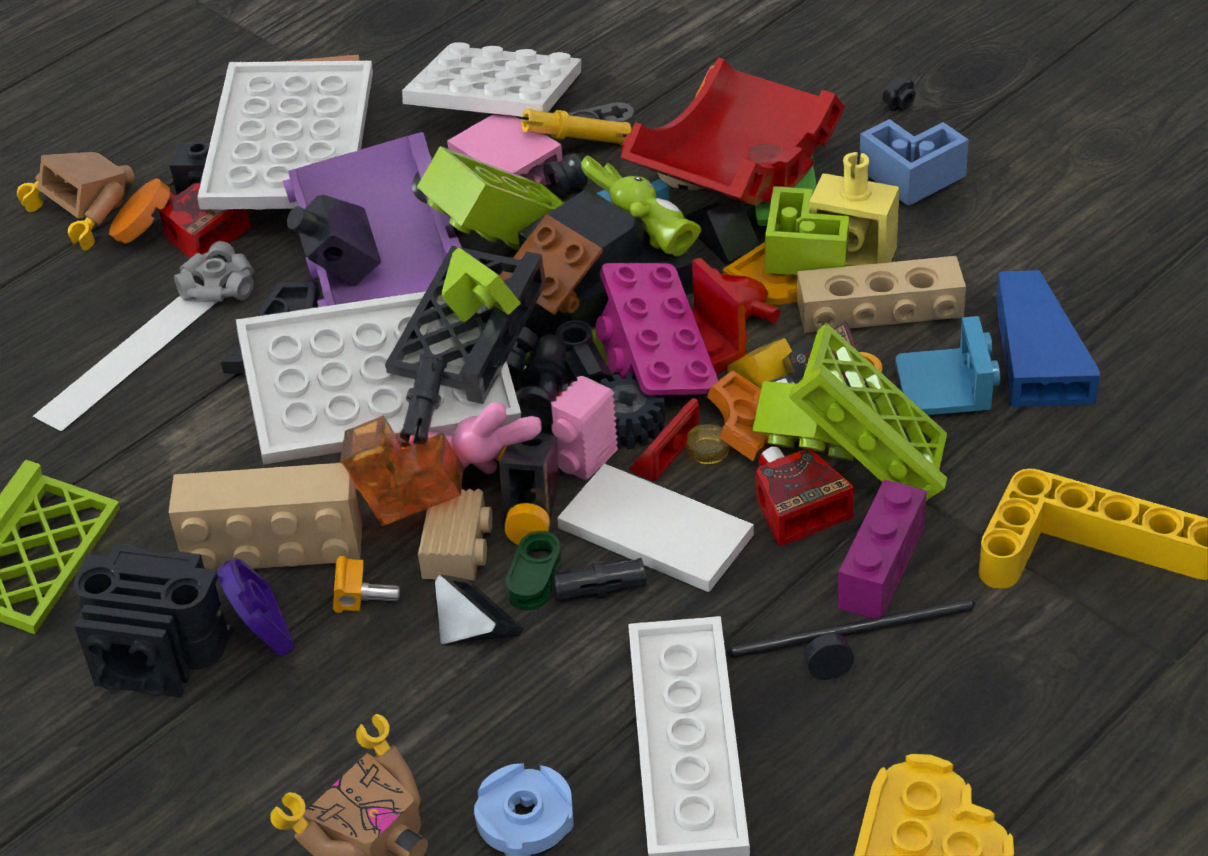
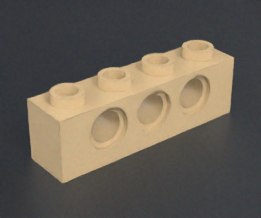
M957 256L797 271V303L804 333L817 332L826 323L833 329L846 322L849 328L964 317L966 285Z

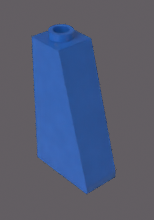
M1040 270L998 272L996 307L1011 407L1096 404L1100 379L1099 369Z

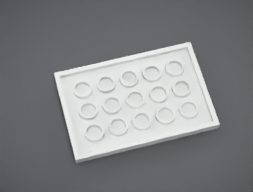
M372 61L229 62L197 197L199 208L262 210L293 209L298 206L297 201L289 202L283 180L290 179L289 170L361 150L373 75Z
M425 292L236 320L263 465L407 442L401 439L400 432L403 428L409 403L406 401L407 392L410 388L414 387L415 379L387 373L385 363ZM439 295L436 301L440 306L446 302L442 295ZM483 305L477 313L479 314L490 309ZM455 313L446 316L450 325L461 321ZM437 319L422 325L420 332L422 335H426L444 327L440 320ZM474 328L457 335L461 344L479 338L481 333L478 328ZM450 338L429 346L431 352L435 355L455 347ZM423 350L405 355L403 362L412 364L418 362L420 355L424 353ZM459 358L447 363L444 371L459 374L464 365L463 360ZM507 361L504 363L484 404L467 401L464 390L440 385L438 394L442 399L440 407L434 410L429 432L445 435L453 434L462 420L472 416H479L488 405L498 402L506 406V421L502 426L520 419L521 411Z

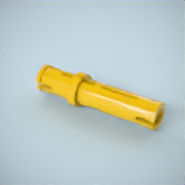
M526 108L522 116L529 117V120L521 119L523 132L549 134L552 138L558 140L571 137L622 145L625 139L623 134L631 133L629 122L572 116L562 110L550 113Z

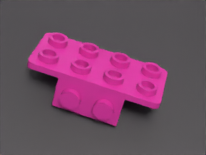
M668 263L604 264L601 268L600 276L609 300L602 315L596 321V335L603 343L607 355V366L610 372H613V375L619 374L621 379H626V373H634V379L638 380L641 391L646 395L708 394L711 386L718 382V378L676 268Z

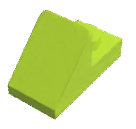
M459 247L452 253L442 290V297L461 321L466 322L483 305L488 309L495 305L509 315L521 304L498 274Z

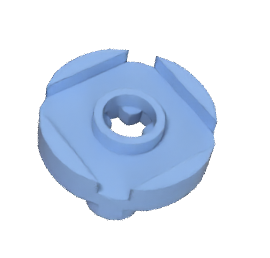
M524 763L508 765L490 774L482 782L478 790L479 798L474 805L477 829L487 844L496 850L504 852L506 856H531L532 854L545 851L557 844L573 828V804L570 787L558 772L549 767L540 765L539 771L525 769ZM521 803L525 807L535 805L531 813L525 815L516 814L515 806Z

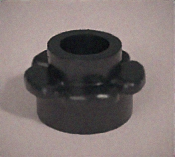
M895 77L888 83L883 92L882 99L888 104L891 111H896L898 108L905 110L913 103L916 92L912 90L914 82L910 79L905 81L900 77Z

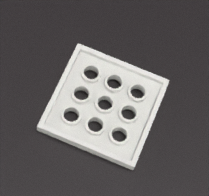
M452 43L402 90L403 104L523 117L522 115L526 108L548 112L581 73V59L570 58L569 54L561 52L552 53L548 56L538 55L536 51L531 49L508 52L503 51V48L499 46H486L478 49L470 48L467 43Z

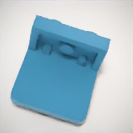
M979 316L962 317L960 348L901 353L896 356L895 366L901 391L927 415L991 410L993 386H999L1000 371L997 360L991 361L990 359L992 356L991 336L989 332L983 333Z

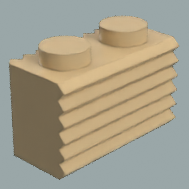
M436 488L431 490L418 552L422 579H437L439 574L472 581L476 580L477 567L485 566L487 558L486 539H483L484 533H491L493 520L492 508L485 507L483 491L480 489L473 491L470 488L467 491L461 488L458 491L453 488L449 491L445 488L440 491Z

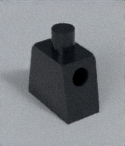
M322 194L317 196L305 208L296 206L290 211L287 218L288 227L299 232L305 256L320 267L356 286L381 263L365 208Z

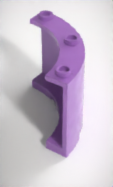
M423 132L288 171L290 179L283 180L290 203L297 201L298 206L305 208L317 196L324 194L365 208L381 259V263L359 284L354 286L306 257L312 280L320 279L325 298L317 301L319 307L425 292L451 246L462 248L458 237L455 236L453 226L449 223L450 216L421 202L413 194L412 183L416 173L418 172L421 180L432 161Z

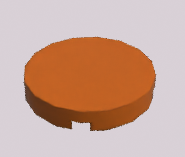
M158 178L142 186L116 215L110 226L109 235L120 244L121 242L124 244L130 243L139 237L153 223L154 217L152 214L156 207L159 210L165 207L170 197V188Z

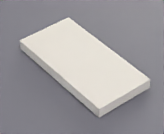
M605 463L557 518L558 528L629 559L637 560V558H642L644 565L706 592L711 591L754 535V524Z

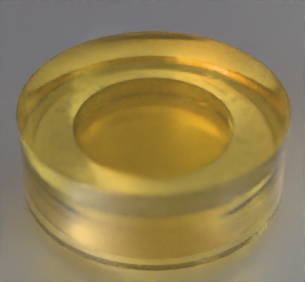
M702 424L691 429L687 435V453L689 457L701 464H714L725 459L729 453V445L719 438L723 428L715 424Z

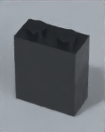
M588 188L548 213L552 218L603 249L602 253L573 291L577 294V297L602 281L600 271L604 264L629 263L644 253L643 222ZM544 216L518 232L520 248Z

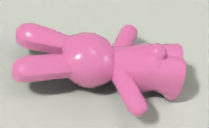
M498 402L488 405L479 416H472L462 420L453 434L445 435L429 432L427 443L421 445L413 444L414 435H411L409 443L413 446V477L420 484H428L431 488L440 490L447 486L452 479L459 476L470 463L483 473L492 474L497 469V463L494 459L498 457L505 446L525 442L536 437L541 432V420L538 417L530 416L502 426L506 421V406Z

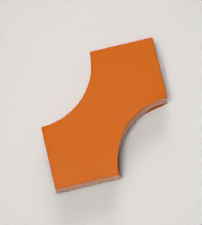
M732 370L711 386L707 398L719 408L724 417L725 425L719 438L754 461L766 449L772 446L768 444L769 436L752 431L761 389Z

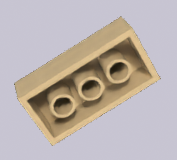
M350 462L174 474L169 517L180 552L201 554L205 569L217 570L224 562L232 561L235 558L241 559L252 569L336 563L339 556L360 560L362 519Z

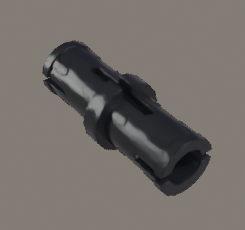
M432 353L420 355L414 387L408 390L406 396L409 406L400 437L408 442L410 436L414 435L413 444L421 445L427 443L434 410L440 407L442 399L438 393L448 361L439 356L437 363H433L435 354Z
M642 558L602 565L601 561L592 562V567L553 572L557 601L597 594L598 598L607 597V592L647 586Z

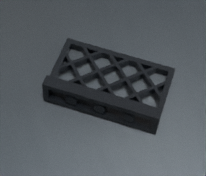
M451 246L387 359L385 368L389 374L416 379L420 361L413 364L403 362L405 355L421 349L424 353H432L429 346L450 338L455 347L436 354L433 363H437L438 357L442 356L448 361L447 363L461 358L464 365L459 374L444 371L441 385L464 390L467 401L484 404L546 285L542 254L526 251L522 260L461 248L495 273L501 271L513 273L511 278L504 280V283L521 304L509 315L495 306V308L479 314L476 312L466 322L459 321L450 325L446 316L454 313V311L447 303L439 306L436 300L439 295H442L452 253L458 248ZM437 319L440 320L444 328L426 335L421 334L420 328L422 325ZM474 328L479 329L481 333L479 338L461 344L457 335Z

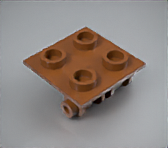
M546 214L513 259L522 260L526 251L542 254L546 285L536 303L554 315L558 310L562 313H573L579 306V299L573 290L602 253L603 249ZM503 271L500 274V278L503 281L511 278L513 273Z

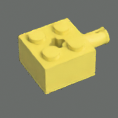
M858 152L849 153L843 158L844 177L823 173L809 201L810 213L849 216L846 267L891 262L897 249L899 187L868 181L869 158L864 153H861L860 164L857 165Z

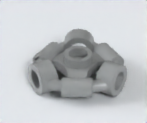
M222 241L213 243L209 248V252L203 255L196 253L180 267L181 273L174 275L177 290L183 300L190 297H197L198 302H223L226 297L245 300L250 296L254 286L252 278L254 269L245 255L236 254L230 244ZM193 276H198L204 282V285L196 288Z

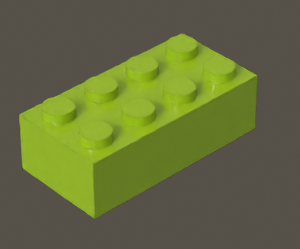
M441 146L417 185V188L429 197L427 204L435 210L451 216L449 223L458 230L467 234L475 230L480 236L494 243L501 239L515 250L520 249L518 232L564 203L540 183Z

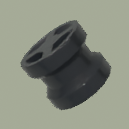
M575 153L565 155L560 162L550 161L544 164L543 171L546 183L550 191L558 198L567 195L570 189L580 190L588 184V177L581 168L582 161Z

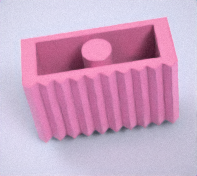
M584 376L577 377V381L572 382V386L567 387V391H563L562 396L556 397L557 401L551 402L553 416L552 432L557 438L558 467L567 474H573L583 480H588L618 450L616 446L618 444L616 441L618 436L615 434L617 432L615 428L617 424L614 422L616 419L614 416L616 412L613 409L615 407L613 404L615 399L612 397L614 392L610 388Z

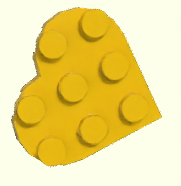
M910 754L906 755V762L892 765L888 770L885 767L879 770L871 787L854 856H1014L1013 836L1011 833L1007 835L1005 828L994 820L995 814L992 811L972 804L971 787L969 783L966 785L963 778L953 771L952 763L933 755Z

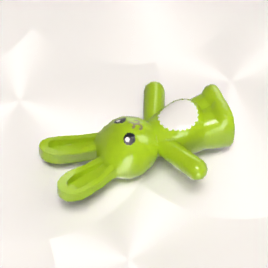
M587 155L582 160L581 168L584 174L598 186L609 192L611 203L643 222L653 248H661L667 254L680 256L695 242L701 232V227L697 223L685 219L682 212L671 202L656 198V191L647 179L639 176L622 178L611 164L607 163L602 167L597 161Z

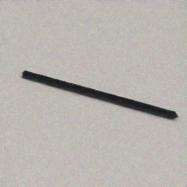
M966 599L731 646L727 654L734 658L809 643L824 634L834 633L845 636L970 611L976 603Z

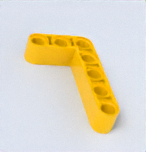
M1022 469L1015 473L981 542L980 579L986 585L997 589L1009 588L1016 584L1041 533L1196 579L1208 580V518L1037 469Z

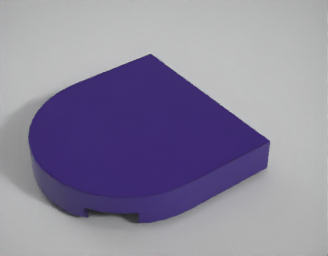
M235 558L220 565L217 568L219 582L228 600L245 624L281 657L293 650V639L271 585L241 559Z

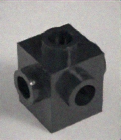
M202 141L177 143L169 165L176 195H179L195 183H201L210 143Z

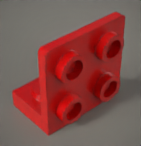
M697 258L692 261L694 297L692 313L715 373L718 375L727 370V365L746 355L748 335L745 329V312L747 311V302L743 294L739 290H734L722 278L717 269L711 268L703 259Z

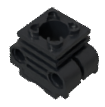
M115 544L109 557L86 555L73 584L83 619H77L74 627L94 686L109 690L121 689L143 692L152 696L166 695L181 698L184 692L182 683H187L190 678L188 669H204L212 666L220 659L233 630L231 625L226 624L223 611L219 610L221 603L215 585L218 578L217 570L205 569L201 554L180 551L153 553L137 546Z

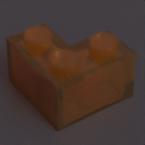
M384 415L345 430L340 461L382 526L461 496L463 464L444 433L428 438L426 444H413L404 448Z

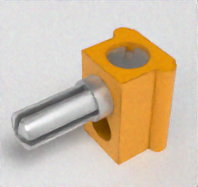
M339 556L336 560L333 610L337 613H341L343 610L360 611L361 600L398 601L400 595L399 586L362 582L363 560L347 559L345 556Z

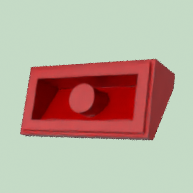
M692 398L634 461L629 468L630 472L652 482L662 475L700 431L699 403L697 399Z

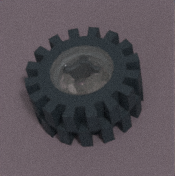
M626 373V379H621L619 374L612 375L613 382H609L606 378L601 380V385L610 388L614 392L612 397L615 399L613 401L615 405L613 409L616 412L614 414L616 417L614 422L617 424L615 426L617 430L615 434L618 436L616 438L618 449L621 448L622 443H627V449H635V442H640L642 447L648 445V437L654 440L659 435V431H662L665 427L663 395H646L643 393L638 380L634 379V373Z

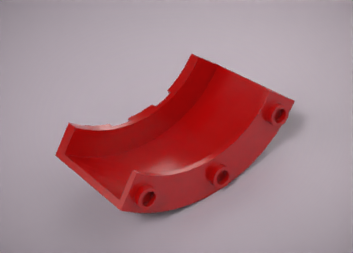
M717 58L714 67L707 73L705 84L698 95L676 119L658 128H646L644 125L635 122L631 133H628L623 141L620 158L628 163L752 205H760L762 201L771 203L773 187L794 188L811 169L814 162L810 157L818 145L826 146L846 106L834 93L822 90L820 95L816 96L734 70L724 59Z

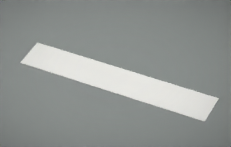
M179 296L39 410L33 417L59 431H63L217 302H198L197 297L183 300Z

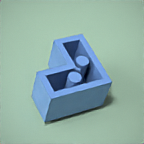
M889 119L860 133V155L864 153L869 158L868 176L877 183L898 186L899 199L910 206L966 176L969 140L944 122L913 136Z

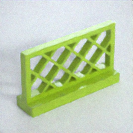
M826 323L818 329L803 380L792 387L789 399L882 482L886 479L927 490L926 501L945 489L947 477L939 469L947 433L829 324ZM831 348L836 352L839 360L835 359ZM841 372H845L851 387L847 386ZM862 377L866 379L869 388H866ZM872 399L876 401L881 415L878 414ZM892 404L897 408V411H898V413H899L900 416H897V415H896V412H895V410H894ZM902 427L906 428V431L911 439V442L908 441ZM922 432L931 439L930 443L926 442Z
M29 460L23 462L0 493V557L18 552L22 561L21 564L0 569V622L33 634L37 632L80 569L86 555L91 553L120 510L119 501L42 475L40 464ZM46 492L61 496L65 501L64 503L46 508H41L39 503ZM90 507L102 511L98 518L80 522L76 512ZM70 514L74 524L50 531L47 519ZM40 521L43 533L20 539L18 531L21 526ZM79 536L81 543L78 548L59 553L55 541ZM49 544L53 555L28 561L25 553L26 549ZM54 566L58 567L60 574L56 579L37 584L33 572ZM27 574L31 586L6 593L2 581ZM36 597L38 606L31 616L13 611L11 604Z

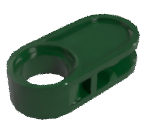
M535 531L524 536L519 542L505 581L507 598L509 603L515 608L534 610L544 605L548 600L554 585L553 572H559L562 561L560 542L554 534L546 531ZM536 549H547L552 552L543 559H535L529 556Z

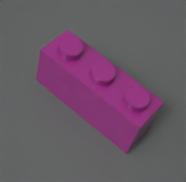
M886 479L883 480L838 572V609L868 618L884 616L925 528L927 490Z

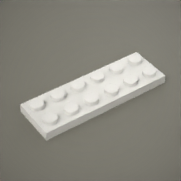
M721 616L628 624L648 856H750Z

